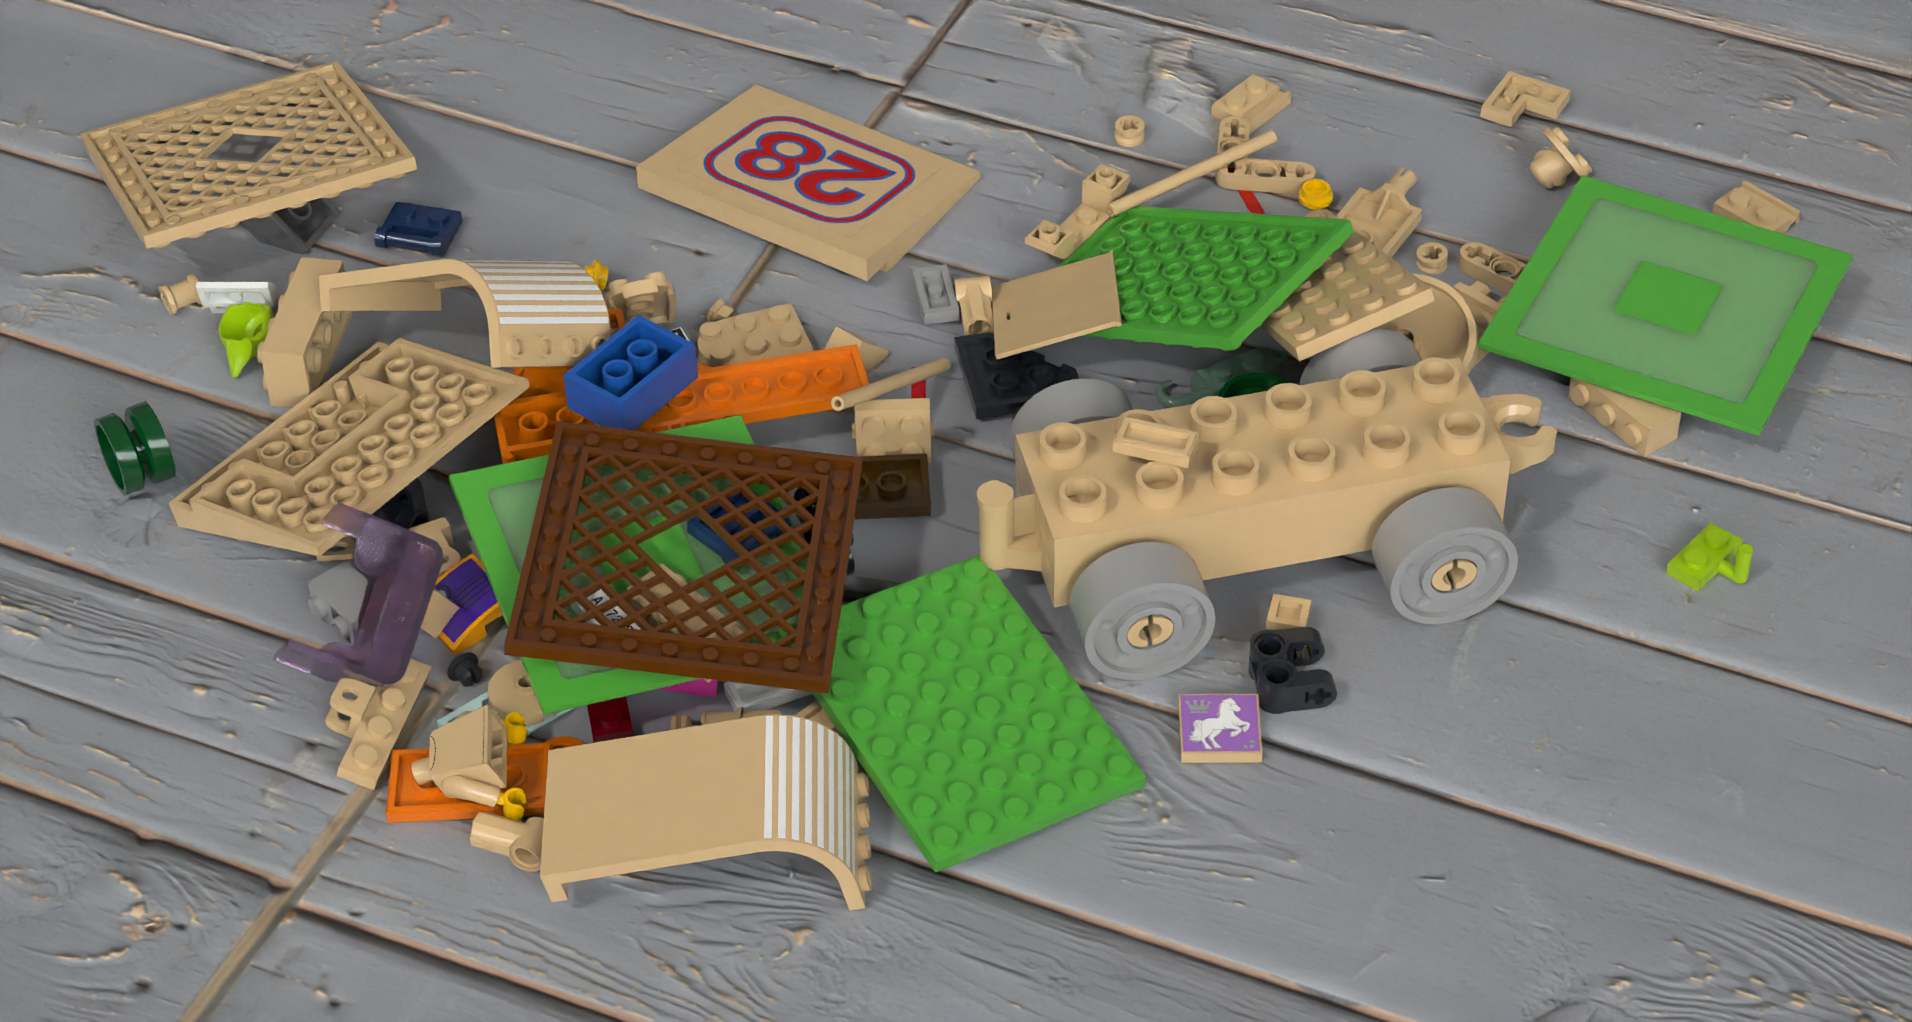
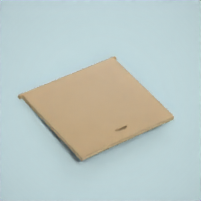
M1113 251L992 286L996 359L1114 326L1120 327L1122 322Z

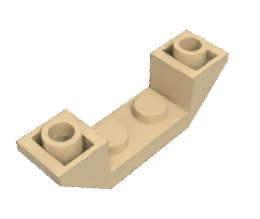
M1100 164L1082 181V204L1060 226L1044 219L1025 237V244L1065 260L1111 218L1106 212V204L1124 196L1130 182V175Z

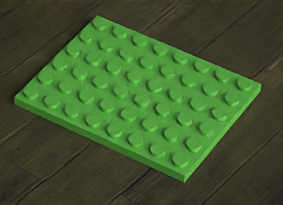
M1136 206L1111 217L1057 267L1113 251L1122 325L1080 337L1092 336L1108 340L1123 339L1134 340L1138 343L1155 342L1163 343L1164 345L1175 344L1192 346L1193 348L1207 347L1231 351L1240 347L1242 342L1255 329L1259 328L1275 309L1279 308L1296 289L1301 287L1303 282L1315 270L1320 268L1334 251L1342 246V243L1354 233L1351 221L1348 219Z
M980 555L841 607L829 694L812 693L935 873L1144 788L1147 778L994 570L988 568L980 560ZM798 622L791 624V626L797 630ZM778 629L776 641L786 637L788 634L782 629ZM795 642L787 647L794 648Z

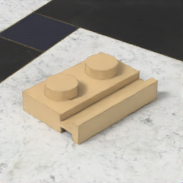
M1253 73L1213 103L1211 115L1219 120L1229 116L1243 117L1250 123L1251 134L1291 103L1292 92L1286 91L1283 93L1279 91L1280 86Z
M1744 180L1740 188H1733L1714 202L1712 213L1784 234L1790 229L1792 223H1799L1801 211Z

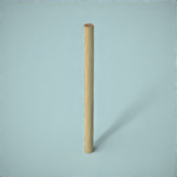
M1267 131L1106 204V212L1110 217H1114L1277 142V136L1274 131Z
M943 357L835 396L831 400L832 408L836 411H841L944 373L950 369V361Z

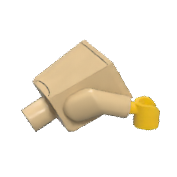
M489 705L482 706L474 711L461 713L452 722L431 733L429 756L412 763V773L416 782L422 785L434 781L444 795L449 798L469 800L495 807L496 804L502 805L503 814L506 818L516 821L521 820L524 817V808L522 806L526 805L527 797L525 792L520 788H511L505 793H501L500 789L507 786V742L521 744L526 741L527 728L525 727V718L519 712H511L506 715L505 719H501L500 715L495 714Z

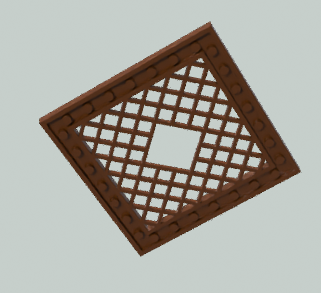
M557 421L504 643V655L829 694L863 457ZM602 465H609L617 472L602 478L594 469ZM643 469L650 470L655 477L642 483L633 474ZM684 474L689 475L694 481L680 487L671 478ZM586 475H588L595 483L584 488ZM625 478L633 488L619 494L611 485ZM717 479H726L733 486L719 492L710 483ZM664 483L672 492L658 499L650 489ZM757 483L766 484L771 491L758 497L749 487ZM702 487L711 497L697 503L688 494ZM795 488L805 489L810 495L796 501L787 492ZM603 490L611 499L596 505L588 496ZM741 492L750 502L736 508L727 499ZM641 494L650 504L636 510L627 501ZM780 497L788 507L775 513L766 503ZM680 499L689 508L675 515L666 505ZM581 502L589 510L578 515V510ZM817 502L814 518L805 508ZM719 503L728 513L714 520L705 510ZM619 505L628 515L613 521L604 512ZM758 508L767 518L753 524L744 514ZM658 510L667 520L652 526L644 517ZM797 513L806 522L792 529L783 519ZM697 515L740 557L681 587L638 544ZM597 517L605 526L591 533L582 523ZM736 519L745 529L731 536L722 526ZM636 522L645 531L630 538L621 528ZM775 524L784 534L770 540L761 531ZM575 529L583 538L571 543ZM813 529L809 545L800 535ZM613 533L622 543L607 549L599 539ZM753 535L762 545L748 552L739 542ZM792 540L802 550L788 557L778 547ZM591 545L599 554L584 561L576 551ZM630 549L639 559L624 566L615 556ZM771 552L779 562L765 568L756 558ZM569 557L577 566L565 571ZM808 557L805 573L795 563ZM607 561L616 571L601 577L592 568ZM748 563L757 574L743 580L734 570ZM647 566L655 576L641 582L633 572ZM788 568L797 578L783 585L774 574ZM585 573L593 583L578 589L570 579ZM726 575L735 585L721 592L712 582ZM624 577L633 587L618 594L609 584ZM766 580L775 590L761 597L752 586ZM664 582L673 592L658 599L649 589ZM804 585L802 600L800 601L791 591ZM561 586H563L570 595L558 600ZM704 587L713 597L698 604L689 594ZM601 589L610 599L595 606L586 596ZM743 591L753 602L739 609L729 598ZM641 594L650 604L635 611L626 601ZM783 596L792 607L778 613L769 603ZM681 599L690 609L675 616L666 606ZM578 601L587 611L572 619L563 608ZM721 604L730 614L716 621L707 610ZM618 606L627 616L612 623L603 613ZM760 608L770 619L756 626L746 615ZM658 611L668 621L652 628L643 618ZM555 614H556L561 620H555V619H554ZM799 614L796 630L786 620ZM698 615L708 626L693 633L684 622ZM595 618L601 625L588 624L586 622ZM738 620L748 631L733 638L724 627ZM635 623L641 630L625 627ZM778 625L788 635L774 643L764 632ZM676 628L682 635L665 632ZM715 632L721 639L705 637ZM755 637L762 644L747 643V641ZM795 642L794 648L787 647Z

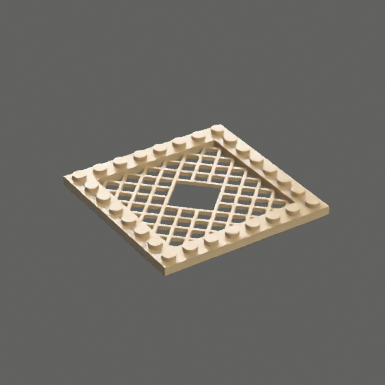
M338 61L80 133L85 150L146 249L151 247L163 248L175 240L186 237L197 238L209 230L220 227L231 228L237 226L243 220L254 217L265 218L277 210L288 207L299 208L311 200L333 198L340 195L342 191L352 188H367L376 181L386 178H401L407 175L408 172L417 170L415 156ZM289 103L298 104L296 107L287 106ZM309 105H319L317 108H307ZM256 113H266L263 116H254ZM277 114H287L285 117H275ZM298 115L307 116L305 119L296 118ZM318 117H328L326 120H316ZM224 122H233L231 125H222ZM245 123L253 124L251 127L243 126ZM265 125H275L272 128H263ZM286 126H295L293 130L284 129ZM307 127L316 128L314 131L305 130ZM328 129H338L336 132H326ZM192 131L200 132L198 135L190 134ZM212 133H221L219 136H209ZM233 134L284 137L257 163L206 159ZM296 138L304 139L302 142L293 141ZM159 140L168 141L165 144H156ZM316 140H326L324 143H314ZM338 141L347 142L345 145L335 144ZM179 142H189L185 146L177 145ZM200 143L209 144L207 147H198ZM284 149L293 150L290 153L281 152ZM147 151L155 152L153 155H144ZM304 151H314L312 154H302ZM326 152L335 153L333 156L324 155ZM167 153H176L173 157L165 156ZM188 154L196 155L194 158H186ZM347 154H357L355 157H344ZM272 160L281 161L279 164L269 163ZM292 162H303L299 166L290 165ZM314 163L323 164L321 167H312ZM154 164H164L160 168L152 167ZM176 165L184 166L182 169H172ZM196 167H206L202 171L194 170ZM217 168L226 169L224 172H214ZM238 170H248L245 174L236 173ZM260 171L269 172L267 175H256ZM280 173H291L288 177L278 176ZM163 176L172 177L170 180H160ZM184 178H193L190 182L181 181ZM205 179L214 180L212 183H202ZM226 181L235 182L233 185H224ZM247 183H257L254 187L245 186ZM171 189L180 190L178 193H168ZM192 191H202L199 195L190 194ZM214 192L223 193L220 197L211 196ZM180 202L189 203L187 206H177Z

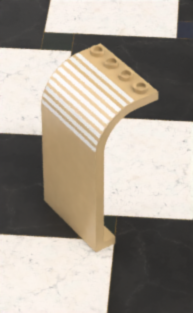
M453 258L319 275L321 312L442 311L440 289L472 285L479 294L487 315L491 368L573 367L611 337L608 310L601 290L587 271L569 261Z
M791 715L753 716L549 750L540 878L551 902L568 900L570 882L756 852L784 851L800 854L823 864L837 878L849 911L865 909V891L872 889L870 871L868 866H865V859L871 858L870 841L868 835L865 834V828L871 826V818L868 804L864 803V797L870 796L869 778L866 772L860 773L853 751L841 736L818 722Z

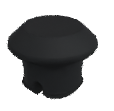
M466 652L454 657L448 667L447 675L449 679L460 681L464 687L473 686L472 681L475 684L478 683L482 677V669L478 667L477 655L472 652Z

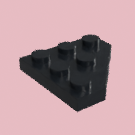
M991 332L954 337V348L976 419L1014 414L1017 408L1023 406L1034 395L1047 387L1063 381L1079 379L1075 368L1064 363L1060 367L1045 361V355L1033 350L996 359L994 334Z

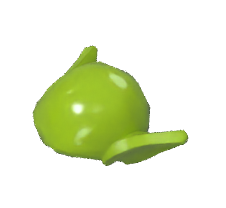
M244 302L242 305L232 304L221 318L218 331L221 343L226 349L230 373L234 379L239 376L251 357H257L258 346L261 341L264 342L266 339L269 321L271 318H275L272 306L268 304Z

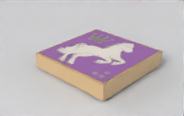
M1178 694L1181 763L1262 762L1258 694Z

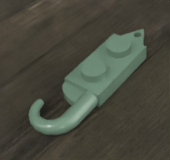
M1257 347L1196 370V373L1192 375L1190 380L1191 393L1180 397L1167 395L1166 389L1172 385V381L1168 379L1161 382L1157 387L1156 397L1164 407L1172 408L1194 404L1203 397L1219 396V391L1224 384L1236 376L1249 373H1267L1277 376V372L1287 361L1288 352L1261 351Z

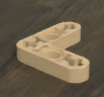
M1229 116L1221 120L1217 154L1249 140L1250 123L1245 118ZM1235 132L1238 133L1237 137L1231 136V133ZM1245 156L1217 169L1215 181L1220 187L1229 190L1299 194V190L1307 180L1315 179L1316 171L1312 165L1305 162L1253 159ZM1228 168H1235V172L1229 173ZM1268 174L1272 175V177H1261L1258 175Z
M1480 242L1466 243L1460 248L1458 263L1460 270L1507 295L1526 264ZM1507 271L1512 273V275L1505 276L1496 272Z

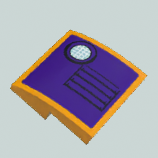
M473 553L451 567L432 584L433 587L460 608L437 636L455 656L487 637L485 625L503 615L483 564Z

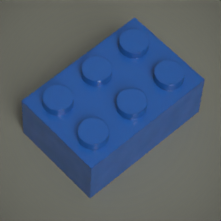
M637 315L564 374L568 409L603 427L628 430L637 429L698 378L695 344Z

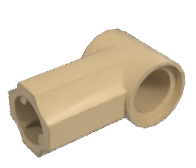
M990 276L954 278L953 289L960 310L964 334L973 335L994 332Z
M479 812L473 821L469 836L471 846L508 856L511 862L519 869L526 872H537L540 870L544 819L531 817L523 823L489 812Z

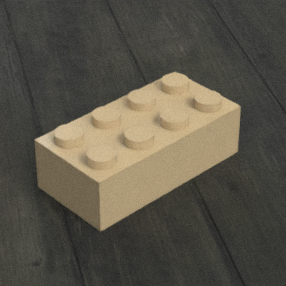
M301 257L296 270L290 273L287 291L285 294H281L275 318L270 319L266 339L264 342H260L257 351L258 362L263 364L264 369L263 389L268 391L271 406L293 408L325 382L352 317V312H321L319 275L345 272L343 261Z

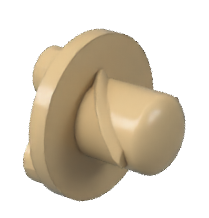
M1547 126L1542 130V133L1552 146L1548 150L1537 152L1534 156V161L1530 164L1531 173L1538 183L1547 189L1561 186L1566 182L1567 176L1572 171L1579 179L1582 175L1589 177L1588 174L1592 172L1591 166L1580 153L1576 156L1571 154L1567 149L1571 145L1570 141L1557 126L1551 130Z

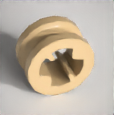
M1134 115L1118 118L1115 121L1114 139L1116 143L1124 147H1135L1142 144L1145 137V123L1143 119Z
M1429 242L1417 249L1416 265L1421 272L1434 275L1440 274L1447 269L1448 250L1444 245Z

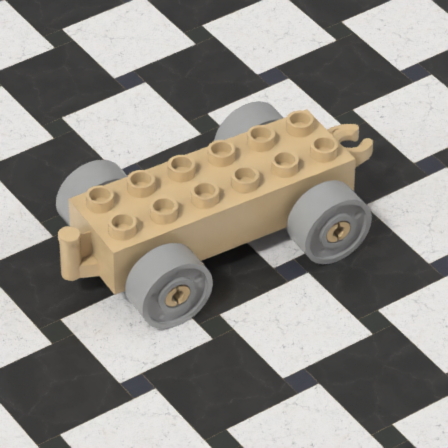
M1373 328L1317 353L1304 369L1299 385L1282 383L1273 386L1268 391L1229 398L1207 396L1197 400L1194 404L1154 411L1133 409L1130 400L1121 389L1111 383L1098 379L1084 378L1063 381L1047 387L1029 399L1018 411L1012 422L1009 442L1015 458L1016 497H1014V491L1011 486L999 480L985 482L977 490L980 560L993 570L1014 568L1041 571L1054 608L1070 605L1073 620L1090 663L1101 673L1122 680H1144L1165 675L1182 667L1202 651L1213 634L1216 621L1215 610L1203 580L1372 550L1376 568L1394 607L1401 615L1411 621L1423 624L1452 623L1473 616L1490 606L1507 590L1514 579L1518 567V554L1503 523L1508 476L1531 465L1543 462L1551 456L1555 450L1557 431L1552 426H1542L1533 435L1528 437H1515L1502 432L1501 426L1507 423H1521L1530 427L1538 425L1541 400L1524 394L1492 395L1488 398L1479 397L1460 358L1443 359L1434 357L1422 360L1417 348L1410 339L1399 332L1381 328ZM1123 417L1200 432L1199 444L1189 468L1113 452V440Z

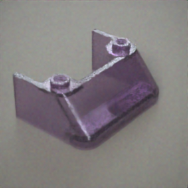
M338 502L323 517L321 524L356 537L357 541L353 550L354 563L363 573L376 577L354 645L351 647L340 642H332L326 644L320 650H316L289 640L275 652L273 660L330 682L338 683L342 678H351L371 686L389 687L397 683L406 672L443 564V551L440 545L429 537Z

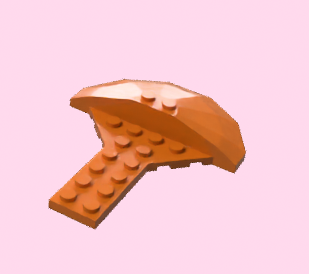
M622 308L608 310L610 328L617 332L625 326ZM857 344L717 367H710L699 362L697 364L698 378L635 430L656 433L741 415L744 423L748 424L834 410L831 405L833 397L868 385L869 381ZM516 367L513 372H508L528 379L530 387L493 416L503 464L549 455L557 421L600 426L567 407L564 374L573 367Z

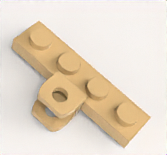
M394 653L376 692V687L355 679L342 678L339 680L330 699L331 709L326 716L325 724L331 730L352 738V741L339 765L337 777L375 790L392 755V750H394L427 682L432 666ZM346 692H351L356 695L357 699L344 698L342 695ZM342 713L350 716L351 720H341L338 714Z

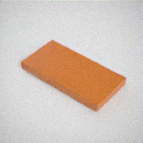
M553 742L507 744V786L500 789V792L505 793L511 788H520L525 792L527 797L526 805L522 806L524 808V817L544 816L548 752L554 749ZM429 748L392 750L386 806L388 823L475 819L479 812H489L505 817L502 805L496 804L495 807L469 800L446 797L434 781L422 785L418 784L412 773V763L428 757Z

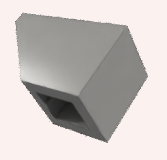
M346 560L308 581L311 597L308 600V605L317 619L321 620L323 618L330 625L333 633L339 640L345 639L357 651L364 644L366 636L364 622L372 604L368 580Z

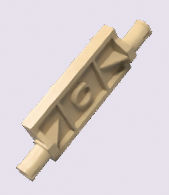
M1403 167L1396 171L1388 183H1384L1374 191L1360 187L1336 216L1339 219L1350 220L1356 232L1391 258L1422 219V209L1410 205L1405 198V194L1416 183V175L1412 170L1408 169L1404 176H1402L1406 170Z

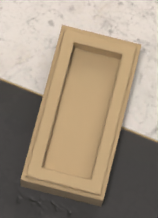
M1124 416L1113 440V452L1189 468L1199 444L1200 432Z

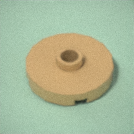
M521 659L504 665L494 673L488 683V701L491 709L496 711L501 719H505L506 715L511 712H519L525 718V725H536L544 722V717L550 714L543 715ZM560 711L554 712V713H553V717H554L557 713H559Z

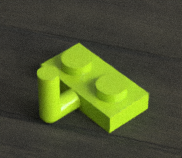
M1710 522L1668 562L1666 574L1698 592L1717 573L1738 584H1743L1748 580L1753 547L1743 543V539ZM1736 556L1735 564L1731 563L1730 561Z

